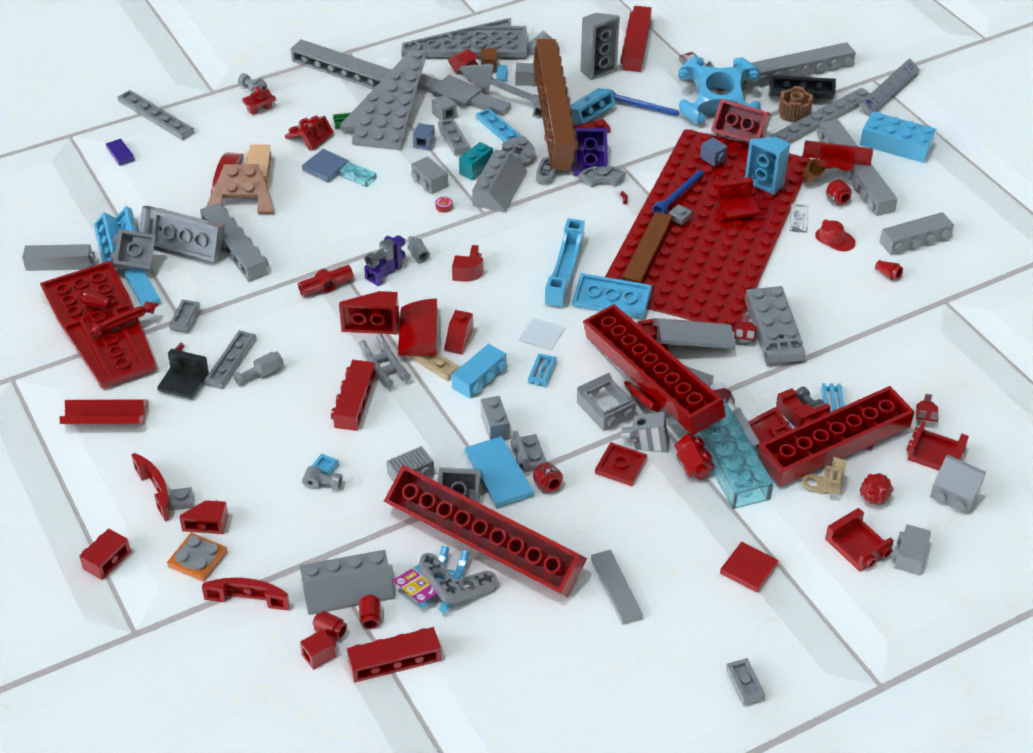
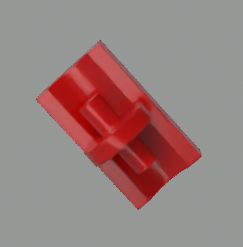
M258 86L254 87V93L242 98V102L252 115L258 113V107L260 106L264 109L272 108V102L276 101V97L271 94L269 89L261 90Z

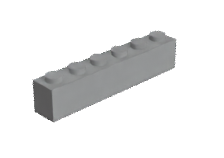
M218 202L200 209L201 219L225 225L222 249L248 282L268 275L267 267L269 263L267 258L261 255L259 248L253 245L251 238L245 235L242 227L237 225L234 217H230L226 208H223Z

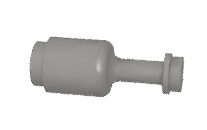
M277 351L274 353L269 352L254 360L253 368L241 374L237 372L233 377L237 385L245 384L244 380L256 374L264 377L280 369L284 362Z

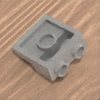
M119 229L118 235H114L113 241L116 249L115 252L112 251L110 262H113V267L150 271L156 235Z

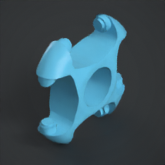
M695 56L684 63L678 71L680 80L691 79L696 85L698 92L696 102L690 103L683 99L679 103L680 112L696 125L705 123V115H716L721 99L761 110L760 102L754 101L751 104H747L743 98L740 84L745 80H751L752 82L759 80V70L743 57L733 59V67L717 68L703 66L704 58ZM723 88L729 93L718 95L712 93L710 89Z

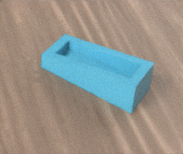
M497 65L496 79L506 82L507 65Z

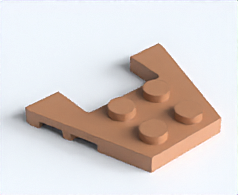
M224 164L206 207L218 202L222 205L223 198H258V214H274L259 164Z

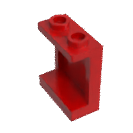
M922 421L920 427H915L912 435L914 440H909L906 451L909 452L907 460L939 471L947 454L959 460L962 459L969 436L961 433L957 441L925 430L926 422Z
M858 507L828 525L825 540L861 572L865 568H871L878 560L887 558L892 553L894 540L890 537L884 541L863 522L864 512Z

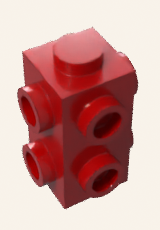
M687 433L674 445L677 451L676 455L685 466L684 471L689 477L702 480L715 469L712 462L713 457L706 451L705 443L699 436L695 437Z

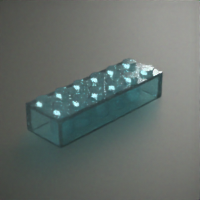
M724 398L726 417L693 436H699L704 441L706 451L713 457L712 462L715 469L712 472L732 509L771 500L773 482Z

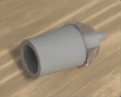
M417 236L408 237L407 250L414 255L418 262L427 261L430 253L425 247L423 240Z

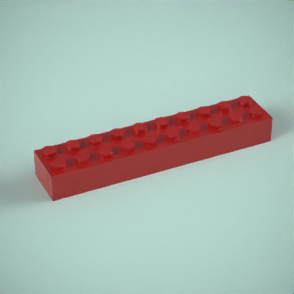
M615 304L583 320L586 338L691 435H695L726 417L723 399Z
M402 465L383 501L566 597L569 596L587 560L581 554L405 465Z

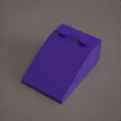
M574 128L576 131L575 140L578 141V148L574 151L576 157L575 163H573L574 176H578L579 173L590 167H607V128Z

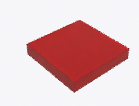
M610 442L595 468V474L632 487L647 461L648 455Z
M741 541L721 567L720 574L758 593L777 567L779 560Z

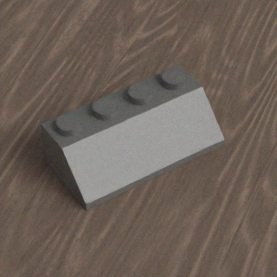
M593 13L582 17L580 71L590 80L617 71L620 23L618 15Z
M497 149L493 151L472 189V206L506 212L527 172V169L511 152Z
M385 550L299 565L308 615L321 613L322 611L328 612L359 606V600L366 595H374L381 601L394 599Z

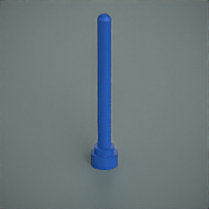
M612 90L615 101L673 116L679 115V111L676 109L621 96Z
M698 170L666 200L657 202L652 207L653 213L661 212L666 214L668 206L703 176V170Z

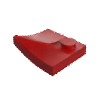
M777 407L749 421L760 442L759 444L792 430ZM740 428V432L745 435L742 428Z

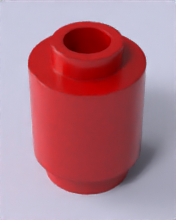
M366 595L359 600V621L363 628L374 629L381 622V600L374 595Z
M326 611L317 613L313 619L314 631L318 632L323 629L327 635H332L334 639L340 640L347 630V623L343 619Z

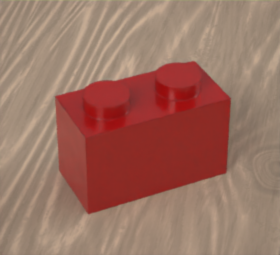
M108 528L88 548L84 549L79 557L83 570L103 580L131 553L128 538Z

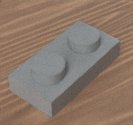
M748 658L726 664L727 673L743 705L765 699V692Z

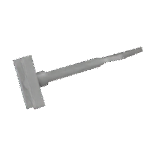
M493 64L469 65L459 68L475 86L482 88L481 92L483 94H488L491 84L531 101L535 105L532 117H540L541 106L538 95H532L493 78Z

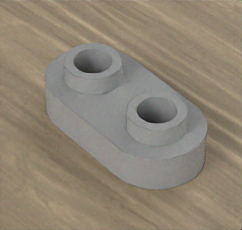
M549 157L541 159L536 171V179L541 183L551 182L556 172L555 169H551Z

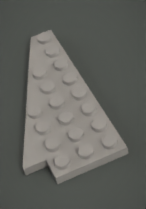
M511 18L497 20L402 43L401 54L404 57L411 49L427 51L426 58L452 57L465 49H469L477 57H481L482 48H496L497 57L527 58L526 26H511Z
M411 49L341 123V130L354 132L352 144L401 150L426 61L427 51Z

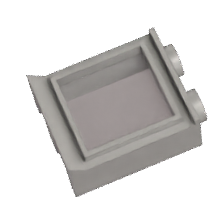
M610 373L577 387V404L603 431L613 428L626 420H630L636 415L637 402L633 401L612 380Z

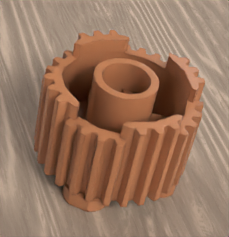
M794 86L791 90L781 91L778 108L780 118L782 120L791 119L792 121H799L810 115L813 95L808 94L809 92H806L800 86Z

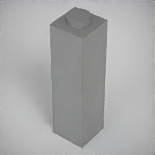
M90 244L25 245L22 259L26 271L82 270L91 267L96 257Z

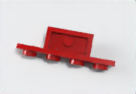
M805 140L803 157L819 159V166L825 169L839 168L842 171L853 170L854 164L871 165L873 155L872 148Z

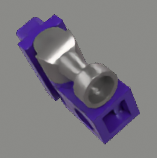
M389 235L385 236L384 240L379 243V250L375 254L369 253L364 257L367 264L364 266L366 280L376 286H380L386 275L402 268V261L406 258V253L401 249L405 245L403 237L396 235L394 238Z

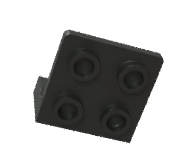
M171 348L168 352L170 368L157 386V390L193 399L209 374L207 358Z

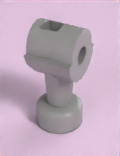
M242 73L238 77V84L243 87L249 86L251 93H254V87L256 86L261 90L268 88L262 78L254 81L246 73Z
M316 465L308 466L302 478V483L311 489H316L319 484H329L332 489L340 490L343 475L334 473L333 476L322 474Z

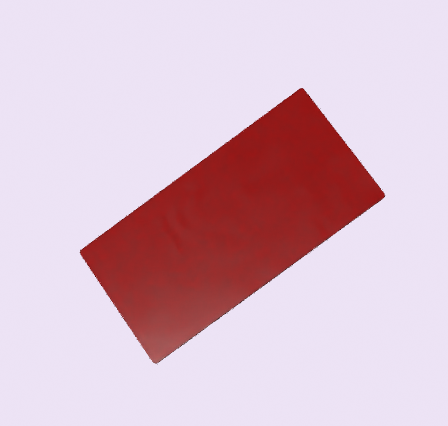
M691 129L683 130L605 277L623 280V275L654 216L652 207L657 202L666 200L698 170H703V176L668 206L666 214L679 204L693 211L692 217L683 225L671 221L643 278L642 284L652 285L647 309L691 321L730 324L732 332H734L735 324L743 320V315L747 311L745 303L746 290L757 288L805 179L803 177V170L812 159L789 153L785 183L774 195L753 186L752 196L761 211L760 215L727 219L716 198L718 182L745 178L749 144ZM712 137L728 146L726 160L715 167L700 158L701 144Z

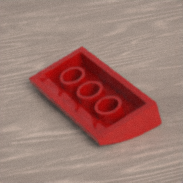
M437 298L419 300L401 307L398 356H436Z

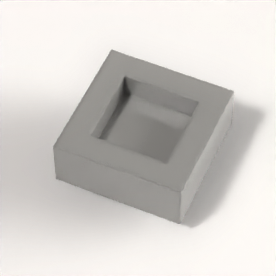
M678 204L668 214L672 215V221L683 225L692 217L693 211Z
M192 487L171 489L172 510L193 508Z

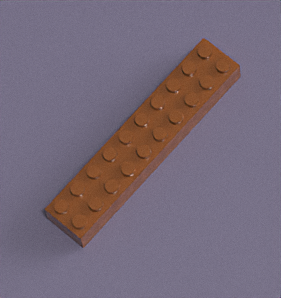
M536 39L533 68L551 169L571 170L572 163H575L574 151L578 148V141L575 140L576 131L573 129L574 121L571 118L572 111L571 107H569L567 86H565V76H563V66H561L562 58L559 56L560 47L557 46L556 39Z

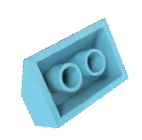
M777 137L751 139L749 141L745 178L752 177L753 186L774 195L785 183L790 143Z

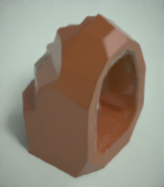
M812 159L803 170V178L805 181L816 182L826 169L819 166L818 159Z

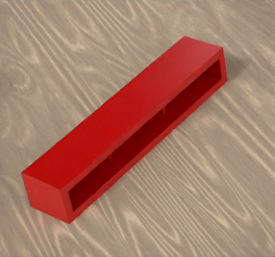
M634 6L633 12L630 11L624 46L622 47L620 57L623 71H642L652 7Z

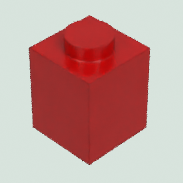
M323 629L300 641L301 655L313 670L336 657V641L332 635H327Z

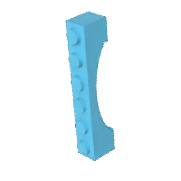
M567 218L556 266L552 275L549 276L545 287V304L560 307L564 305L584 239V220Z

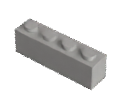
M943 212L882 229L879 243L890 255H894L951 238L954 223Z

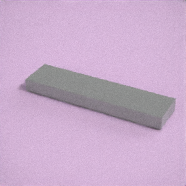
M238 330L206 377L205 385L223 390L256 341V334Z
M611 549L592 554L591 561L622 625L643 619V613Z

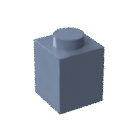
M418 123L413 133V148L430 150L435 140V125Z
M712 137L701 144L700 158L715 167L726 160L728 146Z

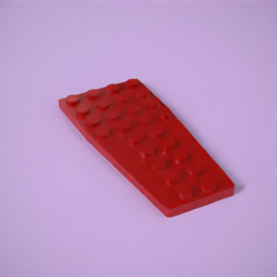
M110 261L40 283L57 322L101 388H107L156 370L155 360L138 318L114 329L103 330L102 336L89 334L93 323L102 324L103 321L134 308L126 288ZM93 289L110 298L111 304L109 308L85 306V304L81 303L84 290Z

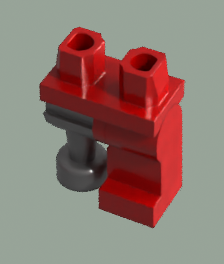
M805 386L798 388L796 391L791 388L777 395V409L796 427L830 413L831 408L822 399L813 400L810 397V391Z

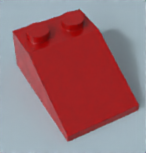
M377 291L339 302L341 332L397 335L400 320L398 292Z

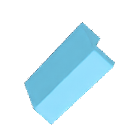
M125 206L116 218L103 212L94 223L102 263L110 261L112 251L115 252L116 245H113L114 235H118L119 229L138 232L132 208Z

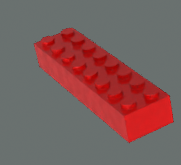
M888 386L759 444L757 461L776 484L782 487L825 467V464H832L833 457L843 459L910 428L915 411L891 386Z

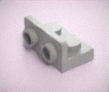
M518 430L513 431V439L510 440L511 448L513 451L516 450V461L518 465H521L524 473L535 471L538 465L547 462L537 434L520 437Z

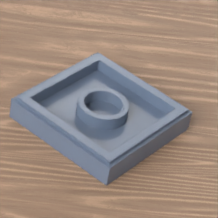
M323 148L302 165V170L329 182L346 169L350 163L349 160Z

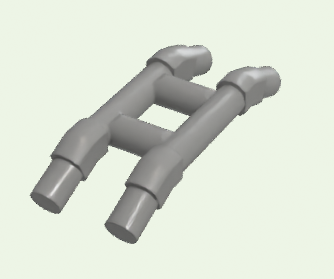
M382 333L375 336L382 351L380 354L373 356L365 340L358 342L366 361L375 362L376 374L383 384L388 387L393 385V380L387 375L393 371H396L405 380L411 378V374L400 364L391 351ZM388 359L391 364L381 368L378 362Z

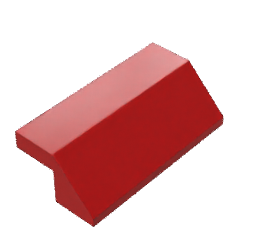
M148 399L65 400V416H59V423L142 424L145 420Z

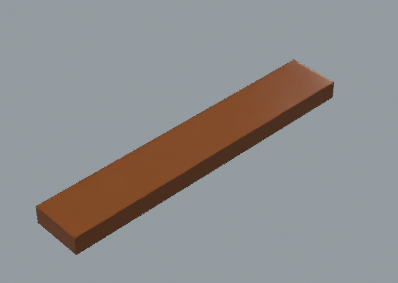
M655 212L623 275V280L642 283L672 221V215Z

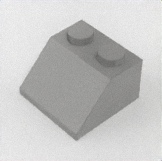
M947 454L933 483L930 497L958 511L969 514L978 500L986 471Z
M439 468V483L479 503L482 469Z

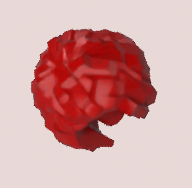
M882 473L868 474L861 484L859 491L860 495L869 504L884 505L889 500L894 487L886 475H882Z

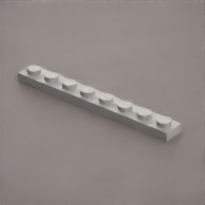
M861 87L770 135V137H777L791 144L819 129L820 122L838 119L860 107L859 104L870 92Z

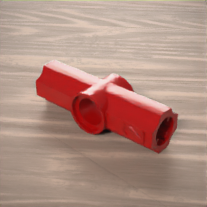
M349 264L331 271L321 269L314 277L300 281L297 285L302 297L322 290L329 293L337 285L354 279V274Z

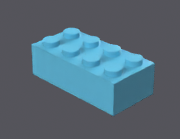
M872 111L862 129L860 145L924 163L933 146L937 129Z

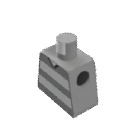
M665 412L634 416L632 427H622V439H634L635 449L668 452L669 436Z

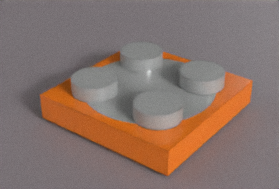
M191 532L167 561V565L172 569L204 582L227 553V547Z

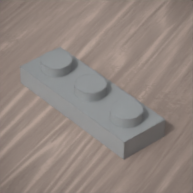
M453 118L438 121V128L454 155L463 154L470 150L469 143Z

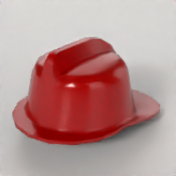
M824 219L821 228L815 232V238L835 250L846 252L855 247L854 238L845 232L844 226L839 221Z

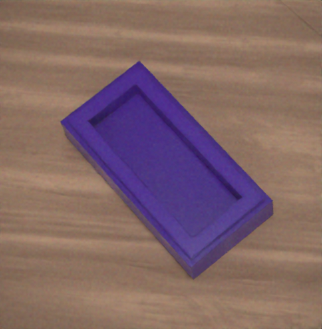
M121 138L105 143L106 149L119 166L135 160L134 155Z

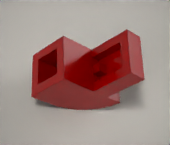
M465 49L452 56L448 62L457 74L461 72L459 69L461 66L478 65L476 62L478 57L473 51Z
M479 245L471 246L469 256H454L452 281L469 282L478 279L483 274L482 253H479Z

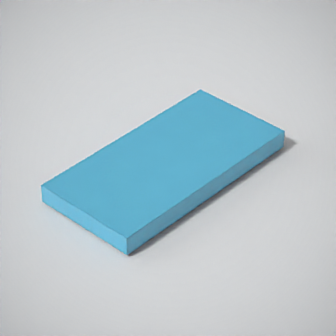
M581 273L572 300V306L602 311L615 304L629 317L644 319L652 292V285Z
M502 436L465 447V454L473 468L482 469L481 482L496 508L534 496V490Z

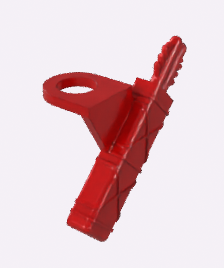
M624 381V384L629 387L628 391L649 410L660 412L662 407L642 388L633 385L631 382Z

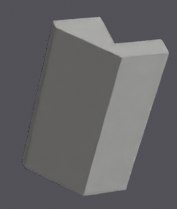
M653 318V325L658 327L656 339L658 343L735 349L730 324Z

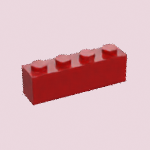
M352 359L350 367L346 368V378L341 382V393L336 396V407L331 410V419L334 421V428L358 431L376 377L375 362Z
M434 627L422 628L418 631L346 648L348 664L354 683L441 661V647Z

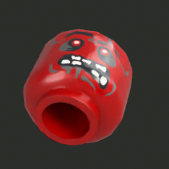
M838 179L828 185L826 196L834 204L843 205L851 199L852 189L844 181Z
M544 462L536 467L533 479L544 492H553L561 486L563 475L553 463Z

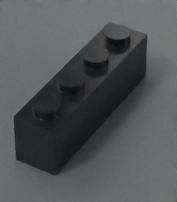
M771 75L768 95L780 96L781 91L791 90L794 86H800L806 92H809L808 94L813 95V98L833 99L836 90V79Z

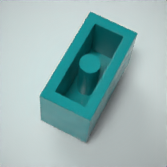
M482 142L477 143L459 158V174L473 181L482 173L493 153V148Z

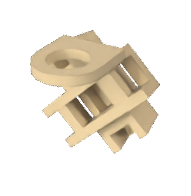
M833 457L832 466L825 464L824 476L807 474L802 479L803 486L807 490L822 494L825 492L840 494L847 461ZM806 480H815L817 486H810Z

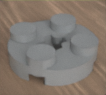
M526 137L511 138L502 144V150L511 152L524 167L531 164L535 148Z

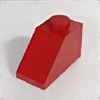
M459 310L454 311L449 322L444 351L463 354L473 332V313Z
M205 500L182 513L179 517L182 532L224 534L229 516L227 503L218 500Z

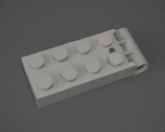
M142 206L139 232L156 235L154 246L211 262L221 259L225 225L162 208L156 209L153 206Z
M783 287L747 289L745 303L752 323L756 327L755 332L766 365L805 361L806 355L805 349L802 346L803 341Z

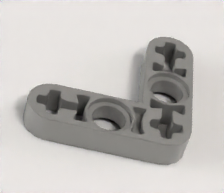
M425 553L420 557L419 570L445 603L455 604L492 592L496 588L498 578L491 571H482L454 580L436 555ZM435 576H441L445 580H437ZM464 585H471L474 589H466Z

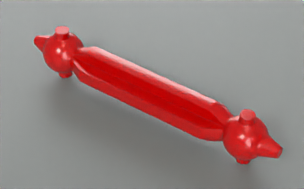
M146 301L144 306H138L103 321L102 324L93 323L89 334L102 336L103 330H111L144 316L146 312L154 314V310L159 304Z

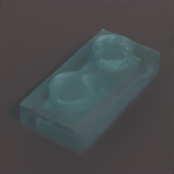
M348 162L339 170L340 177L368 187L377 179L375 172Z

